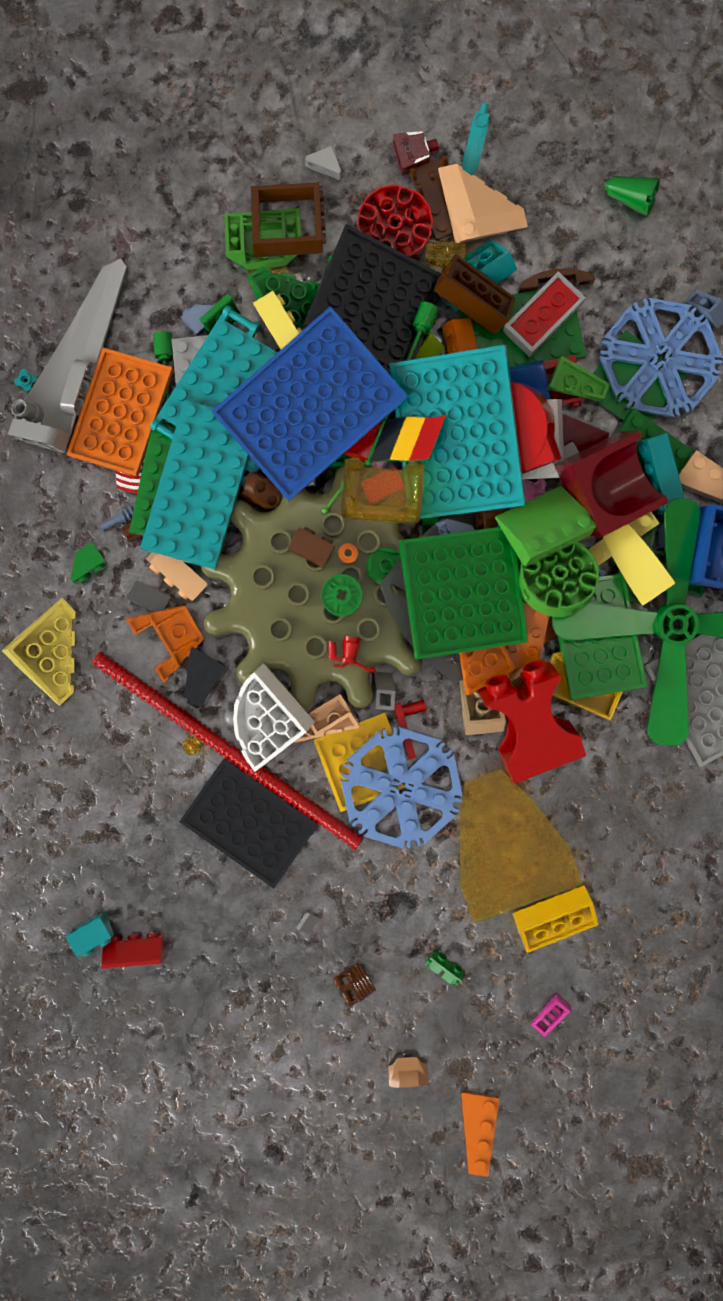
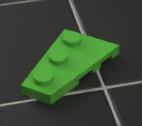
M561 356L557 361L546 390L601 402L606 396L610 383Z

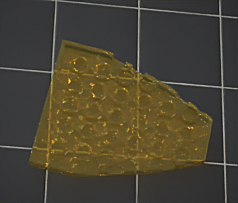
M501 769L464 782L459 820L460 887L473 923L583 885L570 847L547 820L535 802L517 784H513L512 780Z

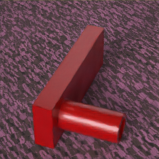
M424 700L406 705H401V702L395 703L394 707L398 726L407 729L406 716L426 711ZM405 739L403 745L407 759L416 758L411 739Z

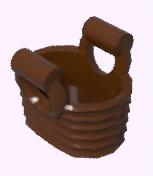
M262 470L249 474L244 480L243 488L239 490L240 496L247 503L256 504L263 508L272 509L280 501V491Z
M360 962L348 967V969H345L333 978L340 992L344 991L342 995L348 1006L361 1002L376 991ZM343 977H345V979L347 980V985H345L342 981ZM351 991L354 992L356 998L353 999L352 995L350 994Z

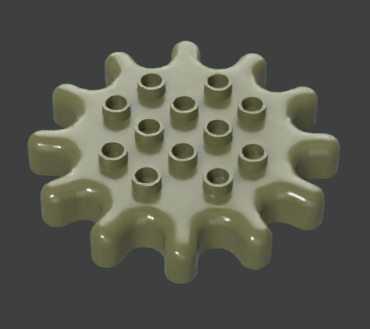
M350 464L342 465L337 469L333 485L327 493L315 495L304 488L291 501H288L281 493L278 506L270 512H259L244 500H236L230 522L242 533V545L235 553L220 554L216 570L201 566L202 572L208 578L227 583L231 590L229 603L221 609L208 613L205 617V630L214 637L238 633L243 635L249 644L248 654L236 669L237 679L244 684L263 663L270 671H282L291 680L290 694L305 711L313 707L318 688L326 682L341 684L346 691L349 702L356 708H365L372 702L373 691L369 682L370 671H366L355 664L347 665L344 668L334 667L333 664L342 665L345 662L329 660L328 642H335L337 657H343L342 641L344 636L360 638V647L355 659L367 668L376 667L380 664H389L404 676H413L422 667V659H415L414 649L408 644L407 639L392 617L384 599L381 585L375 583L369 577L366 568L370 554L381 547H389L400 553L399 540L405 539L401 535L399 528L402 521L409 515L406 492L396 491L390 494L382 504L369 506L363 503L358 496L360 474L358 469ZM343 480L348 481V487L343 489L330 507L329 513L324 515L322 508L326 507L341 487V482ZM299 527L302 529L307 527L316 532L315 536L319 538L324 536L333 541L332 545L335 546V549L324 569L288 550ZM344 544H353L358 550V557L352 563H344L338 556L339 548ZM346 550L344 552L345 556H351L352 551ZM338 574L353 577L362 589V602L359 608L353 614L345 617L329 613L321 600V589L324 583L330 577ZM396 585L390 586V590L393 593L407 599L405 590ZM340 590L336 598L344 601L347 593L345 591L342 593Z

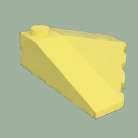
M63 598L58 600L2 650L23 673L59 706L74 693V685H71V673H74V658L71 657L72 646H75V631H72V619H75L76 612Z

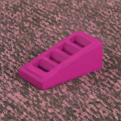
M557 993L530 1025L546 1037L571 1012V1005ZM553 1009L558 1015L555 1016L550 1010ZM545 1015H547L548 1017H550L553 1021L550 1022V1021L545 1017ZM539 1021H543L548 1027L545 1028Z

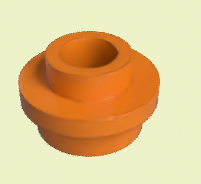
M347 543L339 548L338 556L342 562L352 563L358 557V550L353 544ZM346 550H351L352 555L347 557L345 556L344 552Z

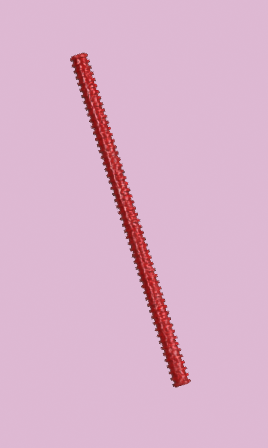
M101 651L95 656L92 665L97 666L98 670L102 669V673L106 672L108 677H112V680L116 679V682L118 684L121 683L122 687L126 686V690H131V693H135L136 697H141V700H145L146 704L150 703L152 708H156V711H161L160 714H165L166 718H171L170 721H175V724H179L180 728H185V731H189L190 735H195V738H199L200 742H205L204 745H209L210 749H215V753L219 752V755H223L225 760L229 759V762H233L235 767L239 766V770L243 769L245 774H249V777L253 776L255 781H259V784L263 783V786H267L269 791H274L273 793H277L279 798H284L283 800H287L289 805L292 804L294 808H298L299 812L302 811L303 815H308V818H312L313 822L316 821L319 826H323V829H328V833L332 832V835H336L338 840L342 839V842H346L348 847L352 846V850L357 849L363 836H359L357 831H353V828L349 829V826H345L343 821L339 822V818L335 819L333 814H328L329 811L325 812L323 807H318L319 804L315 805L313 800L310 801L309 797H304V794H300L299 790H294L295 787H290L289 783H284L285 780H280L279 776H274L275 773H270V770H266L264 765L255 772L246 761L240 748L236 749V746H232L230 741L226 742V739H222L220 734H216V731L212 732L210 727H206V724L202 725L200 720H196V717L192 718V714H187V711H183L182 707L178 708L176 703H172V700L168 701L166 696L163 697L162 693H157L158 690H153L152 686L149 687L148 683H143V680H139L138 676H133V673H129L128 669H123L124 666H119L118 662H113L114 659H109V656L104 655V652Z

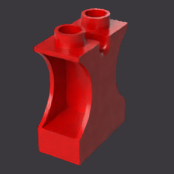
M535 660L525 664L522 668L523 672L520 673L522 682L517 687L513 686L507 675L500 674L489 678L485 683L486 686L477 690L487 708L495 709L507 716V733L498 751L504 768L513 784L587 756L581 737L570 721L560 719L552 714V695L562 678L550 661L545 663L543 660Z

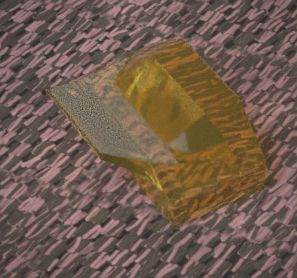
M438 240L437 242L428 241L426 262L434 266L446 267L455 253L465 260L466 243Z

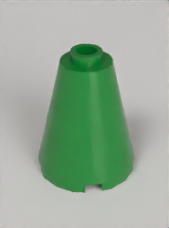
M612 176L611 179L607 180L605 190L610 197L642 215L649 216L656 200V192L658 193L660 179L655 177Z

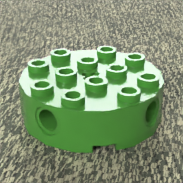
M579 542L527 567H524L521 563L519 569V584L523 599L534 610L546 616L567 617L577 614L589 604L598 585L599 567L593 554Z

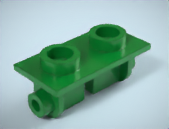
M435 949L431 957L425 962L427 967L437 975L443 970L444 973L441 978L450 985L454 984L457 986L464 978L465 971H463L462 967L454 964L447 959L445 954Z

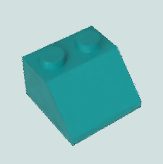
M104 911L71 930L65 938L76 957L80 955L86 957L94 952V947L98 945L103 947L110 943V938H112L114 933L107 913Z

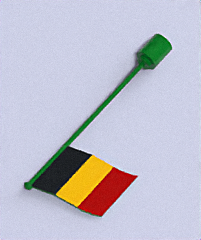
M421 302L413 322V326L418 333L407 361L412 359L421 333L430 332L439 308L432 303ZM388 415L383 419L369 457L364 463L366 466H371L372 463L383 461L417 462L430 459L447 416L388 419Z

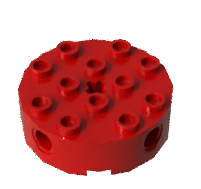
M391 184L377 188L363 201L357 219V229L414 260L422 255L430 242L433 217L429 204L419 192L402 187V185Z

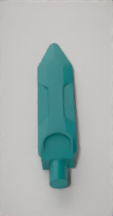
M486 103L481 104L480 111H476V115L473 117L462 161L463 170L471 176L478 168L490 121V114L487 113L489 105Z

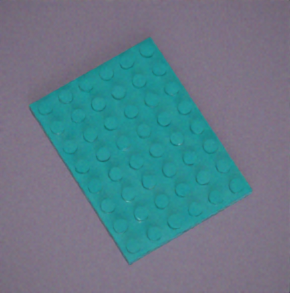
M506 345L389 363L391 377L408 395V398L395 409L396 418L447 416L431 458L417 462L402 461L410 520L526 505Z

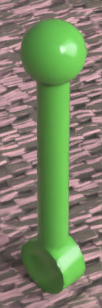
M343 480L341 482V487L326 507L322 508L324 515L329 513V509L343 489L348 487V481Z

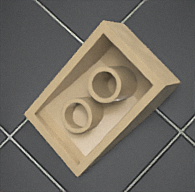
M464 680L459 681L465 735L504 732L505 714L495 709L487 708L478 691L466 695Z

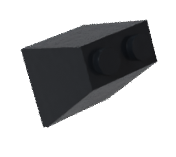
M194 647L190 650L184 697L188 699L186 703L198 709L199 707L205 708L228 668Z

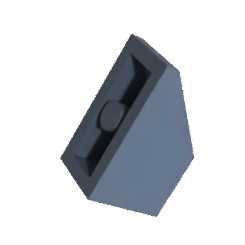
M697 289L684 302L685 304L692 305L689 308L690 310L694 307L697 308L694 313L698 317L704 314L702 321L704 322L708 318L710 326L718 329L723 324L722 299Z
M195 304L192 308H186L182 313L181 319L195 336H202L206 332L199 319L214 305Z

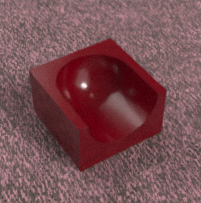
M640 431L618 432L554 465L564 489L587 510L597 526L590 536L603 537L669 503L667 496L659 493L650 484L640 466L637 456V442L642 438Z

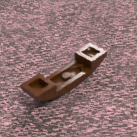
M568 268L547 270L523 281L518 287V293L537 290L539 284L547 283L558 271L567 280H573L574 287L593 285L595 275L582 270Z

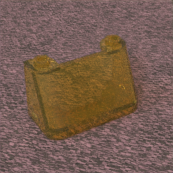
M359 458L345 459L341 506L342 517L356 520L408 524L420 521L424 465L411 462L404 467V470L364 467L365 464Z

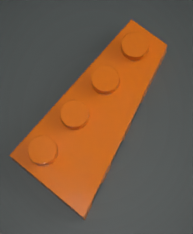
M461 1091L468 1173L488 1177L500 1098Z

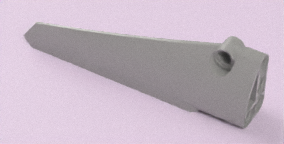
M121 258L102 267L63 339L24 400L18 399L13 403L12 412L16 416L12 419L8 436L43 448L66 453L76 417L81 413L128 267Z

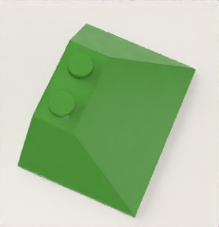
M299 208L260 211L261 239L301 237ZM252 213L224 214L226 257L246 269H258L263 266L267 268L284 267L297 256L254 257Z

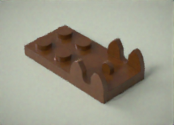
M446 155L418 167L409 168L408 172L415 190L424 197L430 206L433 217L432 232L436 241L453 235L438 168L448 166Z

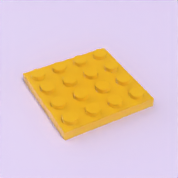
M385 713L359 722L360 727L357 729L332 733L313 740L340 812L347 810L340 778L348 780L341 776V772L347 774L350 772V769L344 767V763L353 765L351 762H346V759L377 731L380 730L381 737H384L382 733L383 728H385L386 734L391 735L393 733ZM374 746L361 758L362 765L388 772L382 746ZM404 783L396 786L399 790L405 788ZM354 785L351 788L354 807L373 800L381 792L360 785Z

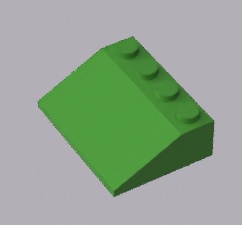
M562 486L526 502L524 506H517L495 517L524 567L589 537L597 527L587 510Z

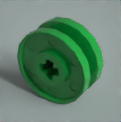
M338 574L330 577L321 589L323 606L329 613L335 616L345 617L353 614L362 602L360 584L348 575ZM340 590L342 593L344 591L347 593L344 601L336 598Z

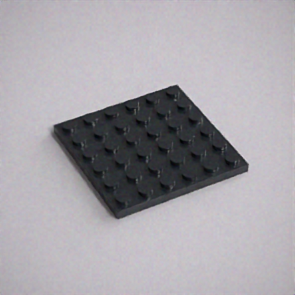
M346 224L303 326L307 327L331 306L381 365L387 364L388 369H390L389 363L407 361L418 333L413 326V322L421 302H429L437 306L440 295L434 289L441 273ZM421 333L411 360L416 359L425 334Z

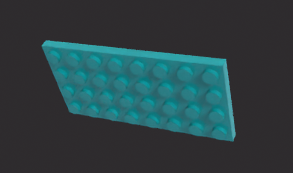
M184 400L140 549L216 570L249 455L211 412L214 409L213 407Z

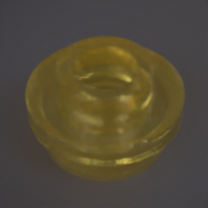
M191 736L187 737L182 744L184 752L188 755H196L201 750L199 741Z

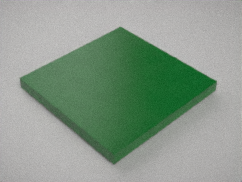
M626 329L618 339L644 344V342ZM657 354L658 361L655 363V365H657L658 362H661L662 360L665 362L664 357ZM614 361L612 369L618 384L625 386L642 365ZM600 363L593 374L608 382L603 366ZM678 371L679 377L682 381L686 376V373ZM658 378L642 395L641 402L644 405L662 408L667 402ZM610 385L604 400L601 402L594 401L622 422L634 406L632 403L626 409L628 400L624 398L618 402V398L622 394H618L615 398ZM642 413L651 421L656 417V415Z

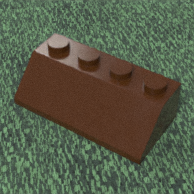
M456 253L438 278L434 289L441 297H444L494 335L509 321L516 299Z

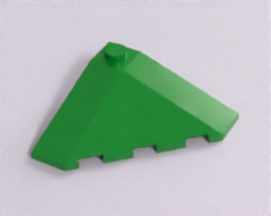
M264 266L246 276L257 300L272 291L275 295L280 294L285 302V305H283L286 312L290 311L295 319V322H293L295 328L298 329L300 327L302 331L306 328L303 326V323L320 283L307 280V283L296 280V276L284 272L281 275L270 272V268Z

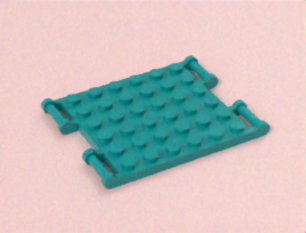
M226 305L220 318L161 411L152 421L150 429L159 431L172 439L174 432L162 425V422L166 420L176 427L184 400L215 408L278 352L254 338L261 325L256 321H250L235 312L233 307ZM230 317L249 328V332L246 334L227 322L228 318ZM249 456L245 470L251 474L252 472L259 471L260 468ZM243 475V479H242V482H241V483H242V486L244 485V480H245L246 477H247V476H245V475Z

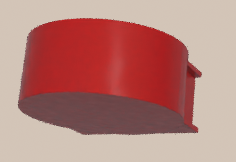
M511 382L522 474L561 460L562 457L554 438V415L547 400L534 388L523 383Z

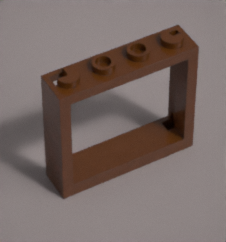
M319 182L251 186L254 257L323 253L322 244H326V233H322V231H325V219H321V216H325L324 204L320 205V202H324L323 190H319ZM314 199L316 236L261 239L260 202Z

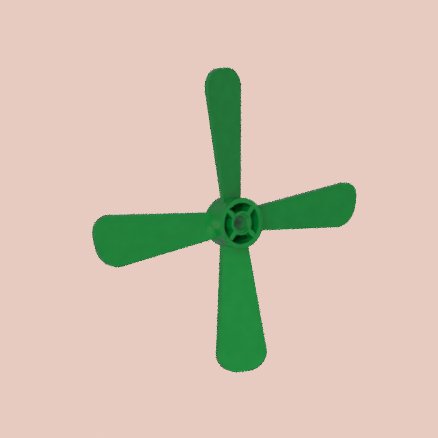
M688 498L671 500L664 511L666 570L675 581L674 585L666 589L667 603L661 605L656 612L589 603L577 614L567 617H552L554 632L560 638L568 641L655 633L662 639L647 723V734L655 743L666 746L680 745L689 735L685 644L690 642L696 634L723 637V612L696 614L692 608L686 606L700 518L698 504ZM679 619V626L673 628V622Z

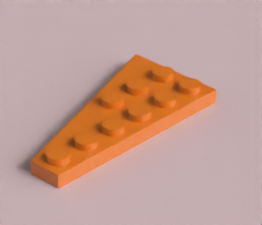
M505 646L459 653L466 695H470L486 686L485 683L489 678L495 675L507 674L515 669Z

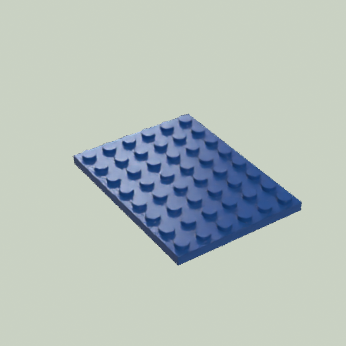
M330 306L211 412L284 497L291 501L408 398V395Z

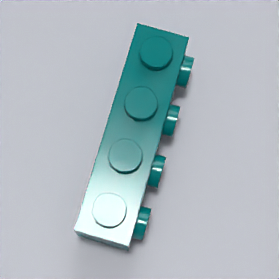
M657 434L639 440V453L643 458L644 471L648 476L650 484L659 493L666 495L669 502L676 498H685L668 434ZM667 504L656 509L658 515H664Z

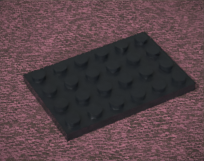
M225 759L221 761L179 821L273 889L318 826L316 822H313V820L303 815V813Z

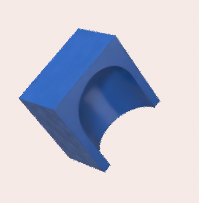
M712 504L699 508L700 518L689 586H707L723 589V506Z

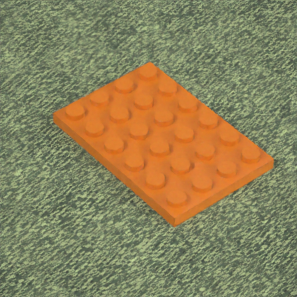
M102 348L66 455L138 477L152 430L150 425L161 410L174 369L166 365Z

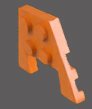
M185 605L125 619L134 635L153 625L171 657L156 665L154 669L163 683L169 679L168 677L173 671L179 668L182 661L190 655L191 648H196L204 640Z

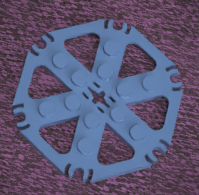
M648 298V301L643 299V308L638 307L637 302L633 304V308L630 305L602 339L604 341H602L601 345L606 346L608 350H601L599 358L614 397L616 398L621 393L622 395L618 398V402L624 398L628 400L626 409L633 403V408L641 413L670 418L679 417V408L684 409L685 414L689 412V408L692 411L720 377L717 375H720L721 371L716 370L714 366L722 365L723 361L721 360L723 357L708 318L701 323L700 321L704 318V314L700 317L694 316L696 307L688 312L692 305ZM656 310L676 312L680 315V321L666 338H664L655 315ZM634 320L644 344L617 340L616 335L627 321ZM699 331L705 338L709 354L680 351V349L695 332ZM665 351H667L664 357L665 362L662 360L661 362H658L657 365H655V363L658 361L657 354L661 355ZM614 361L642 365L625 386L618 384L612 369ZM678 371L704 377V384L693 397H687ZM656 378H658L667 401L666 406L663 408L644 405L641 402L642 395Z
M392 726L393 733L391 735L386 734L385 728L382 729L384 737L380 736V730L377 731L346 759V762H351L353 765L344 763V767L349 768L350 772L347 774L341 772V776L348 780L341 778L340 780L349 821H352V826L354 827L360 823L362 827L358 832L362 836L405 849L404 841H406L409 849L411 848L410 842L412 840H416L417 845L421 846L419 838L422 837L424 845L457 815L450 812V810L459 812V809L454 807L453 803L456 801L462 803V799L455 795L462 797L463 795L454 753H452L450 748L446 752L441 750L445 745L444 741L440 742V738L398 726L399 734H397L396 727ZM410 738L426 743L429 749L407 768L403 741ZM374 746H382L388 772L362 765L361 758ZM445 765L449 768L452 781L451 790L446 791L423 784L439 767ZM404 783L407 789L399 792L396 786ZM354 785H360L381 792L361 811L355 809L351 794V788ZM415 802L441 810L443 813L442 818L430 829L422 830ZM396 807L401 834L398 837H392L377 832L375 825Z

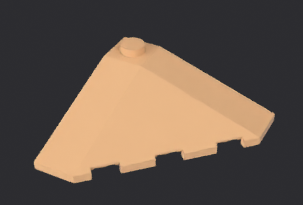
M453 164L438 168L456 244L528 227L523 207L513 204L507 200L508 197L496 189L492 190L475 175L471 176L462 170L463 167Z

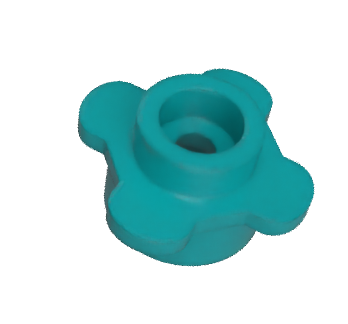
M22 369L14 383L28 392L37 381V377L34 374H29L26 369Z

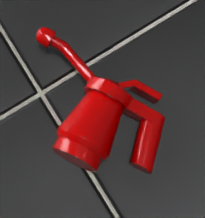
M344 636L342 641L343 657H337L336 643L328 642L329 660L345 662L342 665L333 664L334 667L344 668L347 665L355 664L371 673L376 672L375 667L367 668L355 659L360 647V638Z

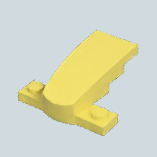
M652 512L603 536L600 542L588 549L593 554L598 566L613 557L642 606L675 584L665 566L641 537L660 524Z

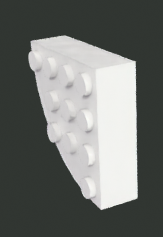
M264 663L244 682L234 705L233 722L237 740L240 741L241 751L246 761L255 772L305 734L315 723Z

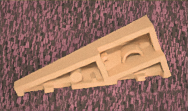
M342 691L308 712L315 723L294 742L314 739L360 727L356 715Z

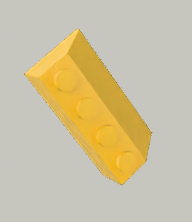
M585 886L574 888L571 891L512 913L527 953L599 925L593 902Z

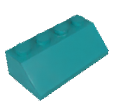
M494 239L489 240L463 258L496 284L518 270L510 251ZM442 297L445 303L452 310H454L455 312L460 310L459 308H456L448 300H446L444 297Z

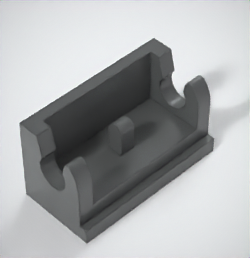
M136 581L127 597V603L146 613L168 609L171 597Z

